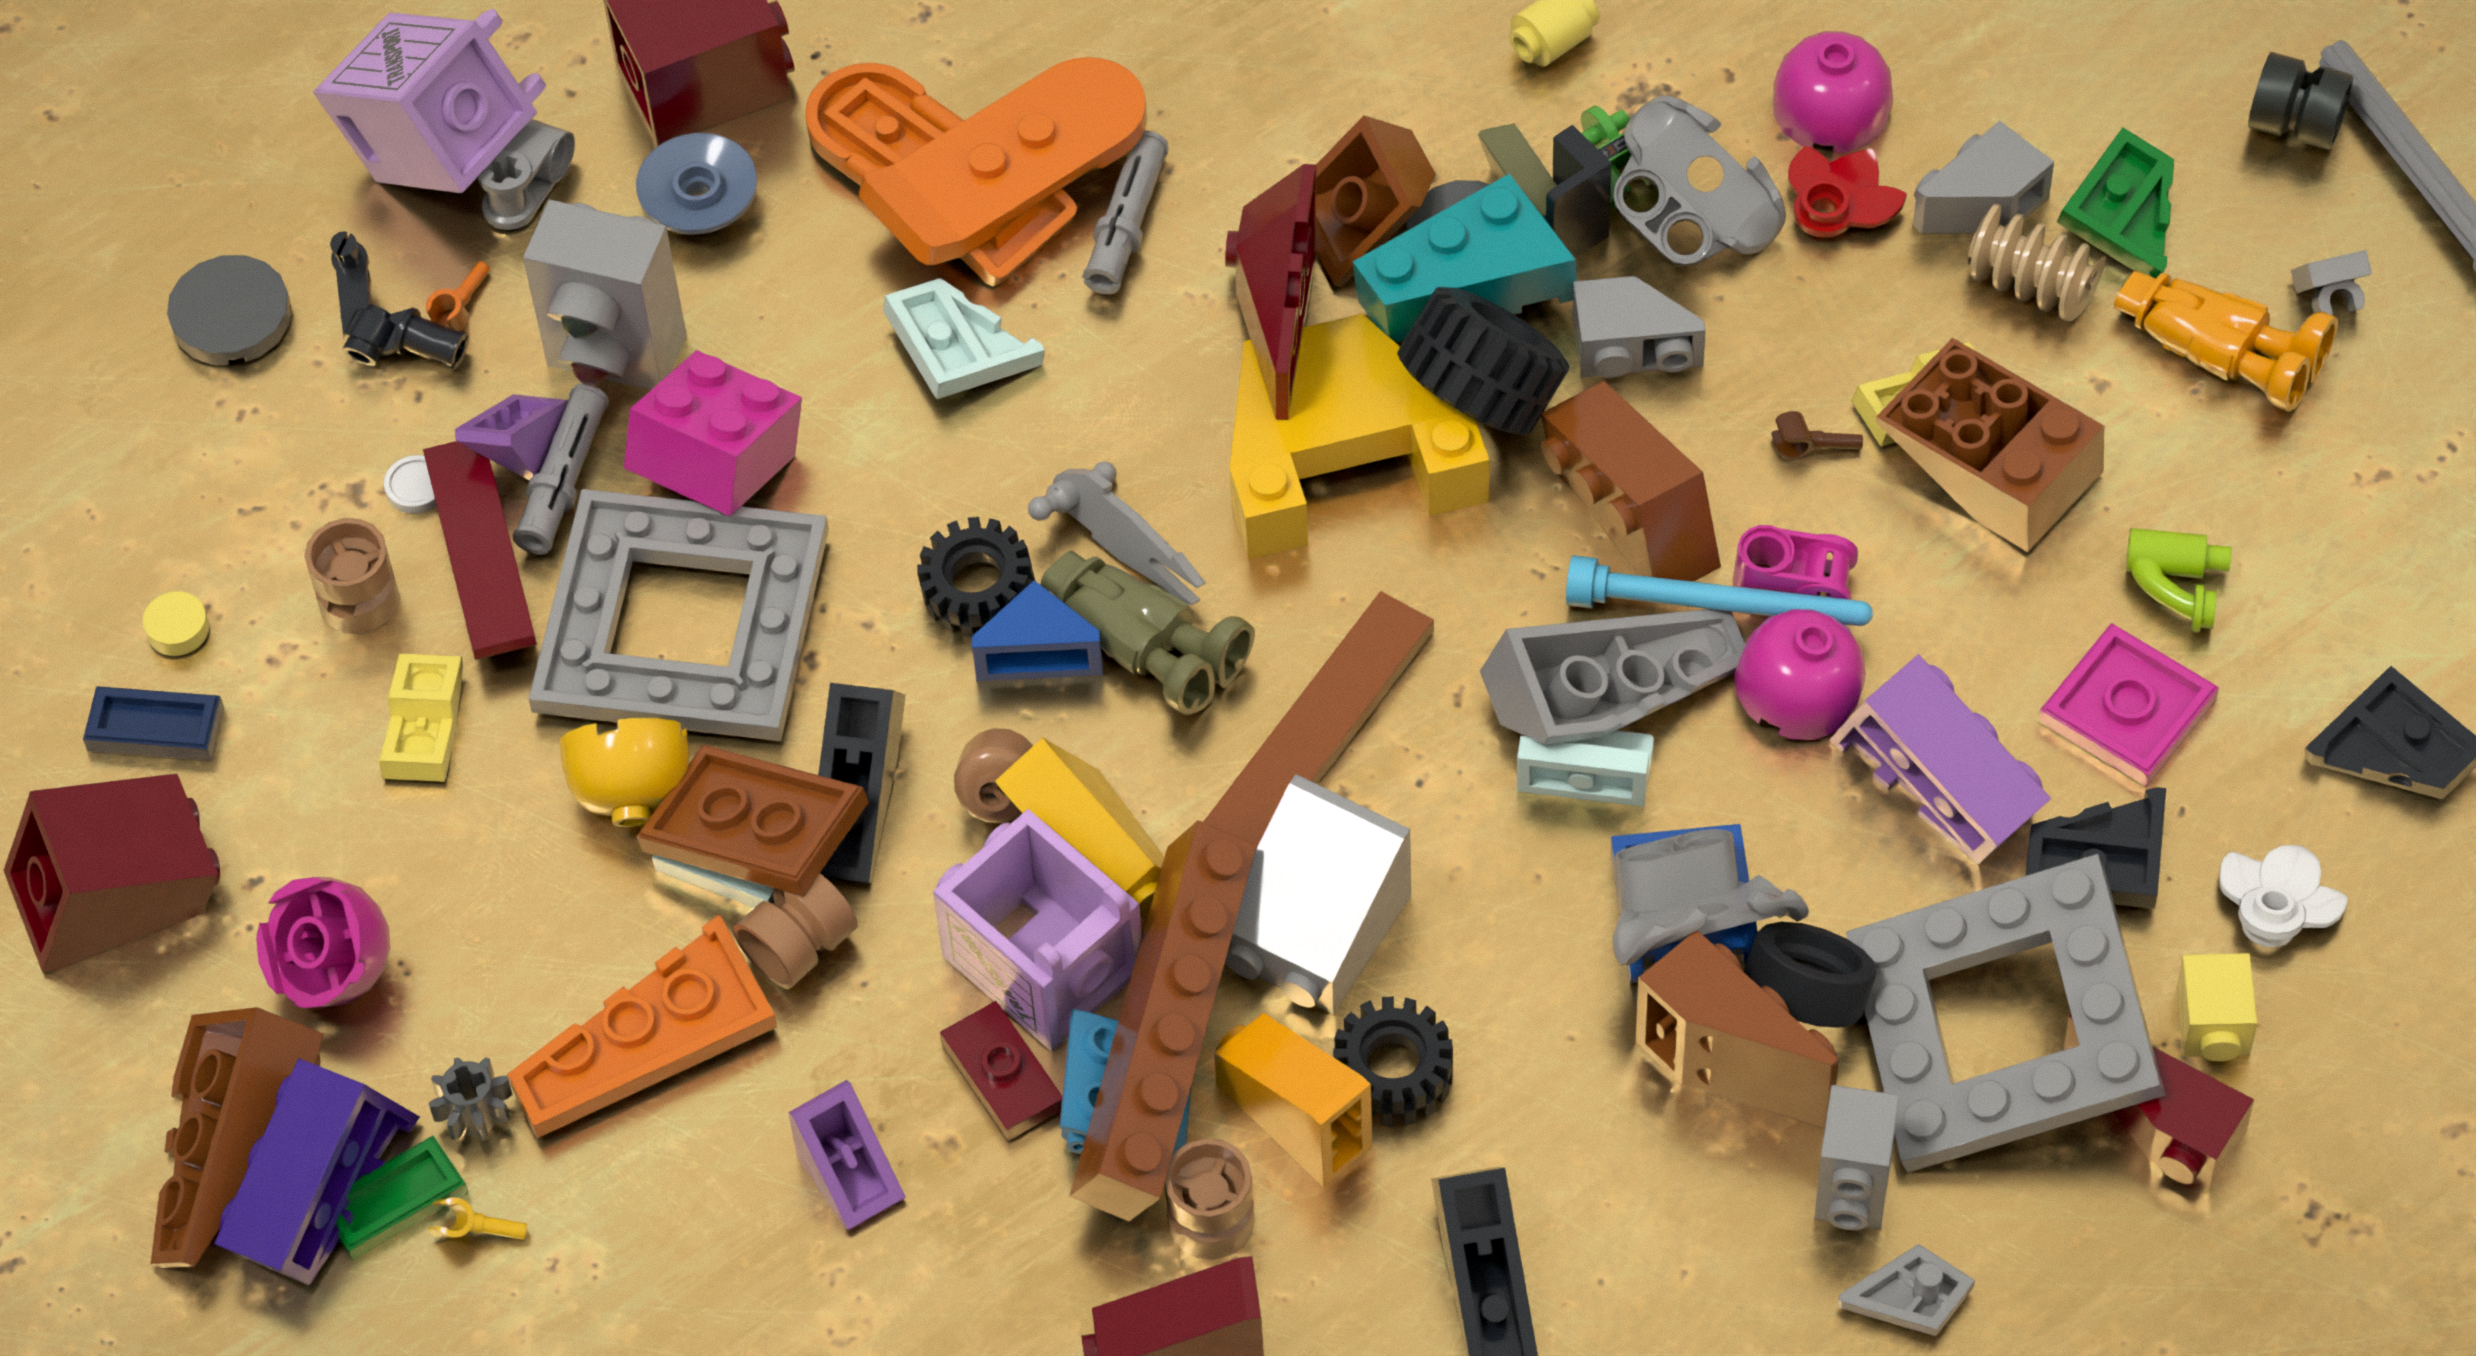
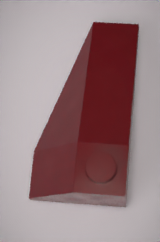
M1315 164L1301 165L1243 206L1239 231H1228L1226 240L1225 266L1236 268V294L1275 418L1278 420L1289 419L1316 260Z

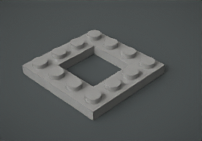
M582 489L529 695L532 713L617 722L619 719L660 718L675 720L681 723V730L686 728L688 731L781 741L828 536L827 516L740 507L731 516H727L696 501ZM633 561L750 574L728 667L610 653Z
M2099 854L1846 931L1847 939L1862 948L1875 962L1877 975L1864 1010L1884 1093L1899 1095L1895 1139L1901 1163L1907 1173L2165 1096L2105 867ZM2053 942L2079 1046L1954 1083L1929 980Z

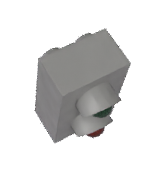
M549 199L523 256L547 366L571 371L577 380L585 385H596L606 379L652 390L671 373L687 335L666 225L657 224L641 216L625 217L599 211L583 203L567 204Z

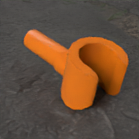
M479 261L455 290L445 288L432 293L426 302V311L431 321L437 323L445 311L454 309L447 318V324L449 328L454 330H464L469 322V315L465 306L490 272V267L486 263Z

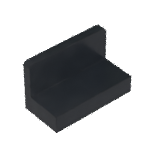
M1571 125L1553 137V180L1557 186L1546 195V222L1573 257L1577 258L1609 237L1612 163L1582 133Z

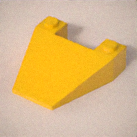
M1363 314L1304 327L1288 420H1278L1275 418L1251 340L1244 341L1229 469L1232 511L1248 560L1308 546L1307 503L1299 479L1408 454L1429 516L1489 502V457L1476 420L1453 408L1417 382L1398 358L1397 352L1400 346Z

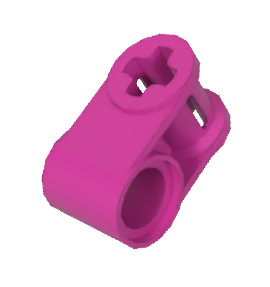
M1758 525L1748 529L1739 540L1732 578L1733 586L1820 596V592H1826V597L1852 600L1851 592L1847 589L1849 572L1858 561V548L1850 540L1834 534H1812L1781 529L1772 525ZM1828 553H1832V560L1826 559ZM1755 564H1766L1771 566V568H1762Z

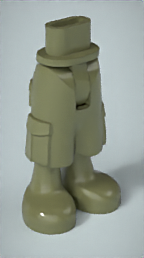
M1068 551L1045 571L1041 579V586L1057 596L1059 600L1099 630L1101 648L1109 657H1112L1135 676L1138 673L1143 676L1152 673L1163 684V695L1168 705L1182 714L1190 715L1203 710L1212 700L1215 683L1223 688L1230 685L1247 661L1253 646L1255 629L1241 617L1230 616L1224 618L1210 632L1203 631L1192 625L1194 611L1183 600L1169 594L1163 588L1152 584L1148 585L1121 569L1105 564L1097 556L1086 560L1077 553ZM1177 649L1184 656L1177 658L1167 651H1175Z

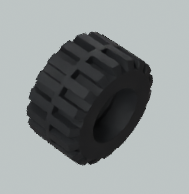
M1450 287L1435 288L1397 352L1398 358L1409 374L1432 394L1485 425L1516 434H1529L1532 432L1541 417V413L1548 406L1570 367L1560 350L1531 325L1485 298L1462 289Z

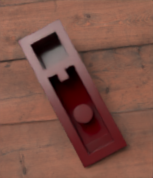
M2071 1013L2068 1018L2063 1047L2065 1050L2079 1046ZM2153 1047L2165 1096L2112 1112L2147 1158L2158 1164L2167 1176L2180 1183H2194L2210 1191L2247 1132L2254 1099Z

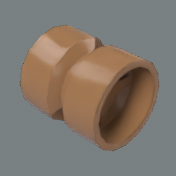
M353 518L331 521L316 530L307 542L304 557L322 618L332 628L343 633L363 634L377 630L394 615L400 598L383 534L373 524Z
M821 873L816 877L804 896L775 889L773 891L775 904L765 901L760 902L733 927L734 936L748 959L769 980L782 988L790 989L818 964L817 950H834L858 928L857 918L847 900Z
M1209 1138L1191 1141L1175 1151L1171 1158L1164 1183L1167 1201V1220L1172 1239L1181 1250L1196 1258L1214 1260L1232 1255L1241 1249L1252 1235L1255 1220L1254 1201L1252 1199V1173L1247 1158L1237 1147L1226 1141Z

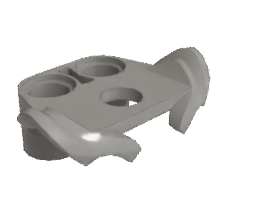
M1662 95L1653 98L1638 109L1626 126L1624 139L1631 157L1615 183L1613 199L1616 210L1665 260L1675 266L1689 267L1697 265L1725 248L1741 254H1753L1763 250L1778 236L1786 219L1782 196L1765 166L1756 156H1753L1746 164V171L1708 134L1715 132L1721 126L1718 119L1680 98ZM1704 156L1717 160L1722 166L1724 173L1723 181L1719 187L1709 192H1702L1693 188L1687 176L1691 163L1697 158ZM1638 179L1650 181L1655 185L1659 193V199L1655 207L1642 213L1628 208L1623 199V192L1626 186L1633 180ZM1686 221L1698 226L1703 236V243L1699 250L1693 254L1681 255L1671 249L1668 245L1667 234L1676 223Z
M1709 829L1689 832L1632 846L1617 852L1615 855L1622 913L1614 931L1613 948L1615 957L1620 965L1633 964L1646 952L1672 942L1684 940L1697 930L1704 935L1774 916L1779 918L1788 916L1798 922L1808 917L1809 914L1807 904L1793 890L1787 889L1785 892H1782L1760 875H1757L1747 883L1738 881L1733 834L1730 831Z

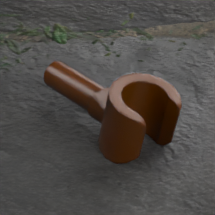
M1789 411L1777 416L1775 421L1779 430L1772 431L1771 433L1779 454L1786 460L1791 461L1807 456L1813 449L1862 450L1863 435L1827 433L1819 430L1809 431L1804 416L1797 411Z

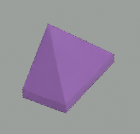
M513 394L455 429L456 441L530 481L533 475L540 473L568 400Z

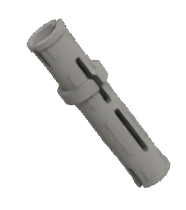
M1145 130L1140 141L1128 152L1106 215L1100 217L1096 222L1093 231V238L1096 243L1082 278H1084V284L1097 293L1114 294L1120 289L1121 279L1130 254L1135 253L1140 247L1142 241L1140 226L1149 200L1152 197L1164 158L1169 151L1167 140L1156 132Z
M577 384L571 389L569 401L552 438L540 473L531 477L526 488L529 500L518 528L515 529L512 537L518 547L529 553L540 555L546 554L548 550H551L553 538L563 513L570 511L576 500L575 483L590 450L604 410L607 409L609 404V398L606 393L593 385Z

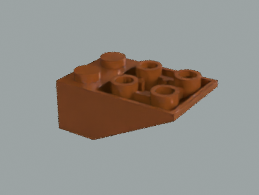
M1954 338L1876 416V423L1969 515L1981 525L2027 552L2031 550L2104 471V425Z
M1697 930L1638 977L1635 1042L1680 1084L1825 1129L1831 1086L1837 1083L1839 1059L1833 1045L1822 1033L1815 1029L1808 1031L1793 1018L1786 1003L1776 991L1768 986L1760 988L1742 971L1741 964L1736 956L1726 946L1720 943L1713 945Z

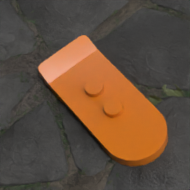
M1084 57L1063 61L1037 75L895 164L868 171L863 176L858 193L860 200L921 263L935 265L962 257L993 238L997 233V229L1092 169L1105 168L1132 150L1143 136L1147 124L1146 99L1143 87L1131 71L1110 60Z
M879 63L854 64L832 72L813 89L807 100L805 110L808 135L815 151L825 161L860 186L863 176L868 171L895 164L964 121L926 94L924 86L911 76L895 67ZM1060 189L998 228L993 238L959 258L986 284L993 287L1000 285L1070 224L1077 211L1076 204L1063 189Z

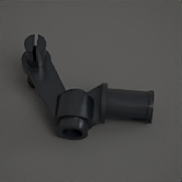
M346 231L335 234L331 239L330 246L333 251L331 261L337 276L343 339L346 341L342 351L351 359L368 366H375L378 359L393 353L404 355L409 351L455 370L465 355L469 340L468 333L457 331L422 318L420 311L413 307L390 314L383 308L370 305V273L368 270L369 257L363 245L356 241L353 234L350 233L349 237Z

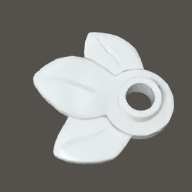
M2282 845L2270 851L2263 862L2237 852H2230L2224 857L2220 866L2219 884L2221 891L2230 900L2239 905L2238 916L2245 935L2251 941L2262 946L2280 947L2289 943L2302 928H2326L2333 925L2344 914L2348 902V897L2343 893L2329 887L2319 886L2321 877L2320 861L2315 854L2303 846Z

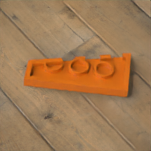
M720 914L701 927L703 934L681 951L675 947L656 961V970L632 988L627 990L623 986L603 1001V1010L581 1026L578 1024L571 1025L507 1074L510 1086L537 1138L777 1028L775 1014Z

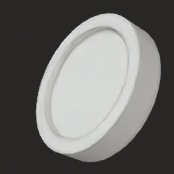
M423 455L407 456L391 465L384 477V489L386 497L393 507L406 513H421L436 506Z

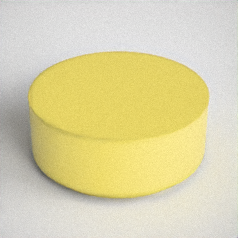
M172 591L164 593L151 601L143 614V627L150 645L156 651L165 655L180 656L188 654L201 646L209 633V621L202 602L196 596L187 592Z

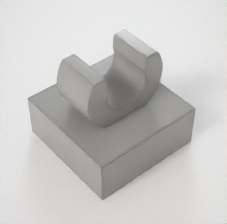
M2366 250L2307 263L2291 270L2296 294L2317 289L2312 297L2314 313L2323 311L2333 315L2330 296L2334 291H2339L2345 296L2349 312L2363 309L2365 303L2364 293L2361 287L2353 280L2372 274Z

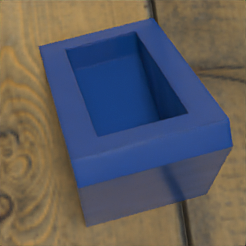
M1035 580L972 636L976 681L1103 675L1099 630Z

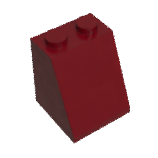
M603 0L615 63L657 147L672 138L707 130L791 98L787 74L794 72L795 67L789 48L784 39L781 38L789 34V29L778 1L775 0L768 3L767 0Z
M178 773L30 791L3 871L42 973L56 971L204 913L213 887L217 886L220 880V864L215 850L207 848L199 828L200 816L197 804L193 798H187Z

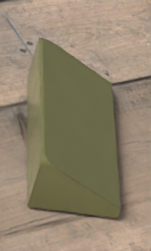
M1513 123L1481 130L1478 137L1489 166L1496 177L1500 179L1510 174L1546 220V195L1557 184L1518 127Z

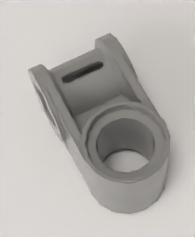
M531 119L480 173L478 181L486 191L482 201L483 215L490 225L504 230L518 229L527 225L534 218L535 213L554 185L565 176L571 164L575 149L573 133Z

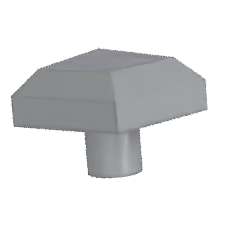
M1917 1244L1839 1295L1838 1306L1851 1312L1936 1336L1972 1291L1975 1280L1925 1247Z

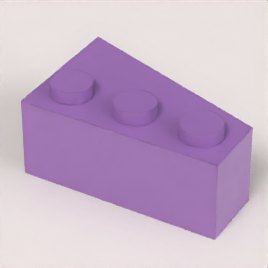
M1919 654L1870 695L1829 739L1842 752L1853 745L1875 763L1879 768L1873 772V778L1886 789H1889L1897 782L1924 805L1918 809V815L1978 865L2051 799L2042 789V782L2037 773L2026 763L2017 761L1998 741V734L1993 725L1984 716L1973 713L1954 693V686L1949 677L1940 668L1929 665Z

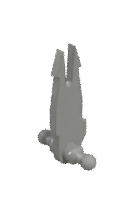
M1107 461L1099 462L1093 470L1069 468L1055 476L1053 484L1048 486L1045 496L1035 497L1029 502L1028 514L1032 519L1042 521L1048 519L1054 511L1062 514L1068 512L1092 532L1091 537L1112 555L1163 587L1169 594L1190 605H1194L1201 600L1167 569L1172 570L1195 588L1204 585L1206 582L1182 552L1177 553L1135 510L1111 492L1112 483L1117 476L1116 468L1112 463Z

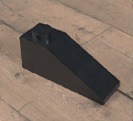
M830 683L818 775L863 787L869 803L820 873L825 878L865 883L872 882L898 759L905 694L889 689Z
M1492 1167L1431 1178L1441 1239L1466 1355L1538 1356L1505 1167Z

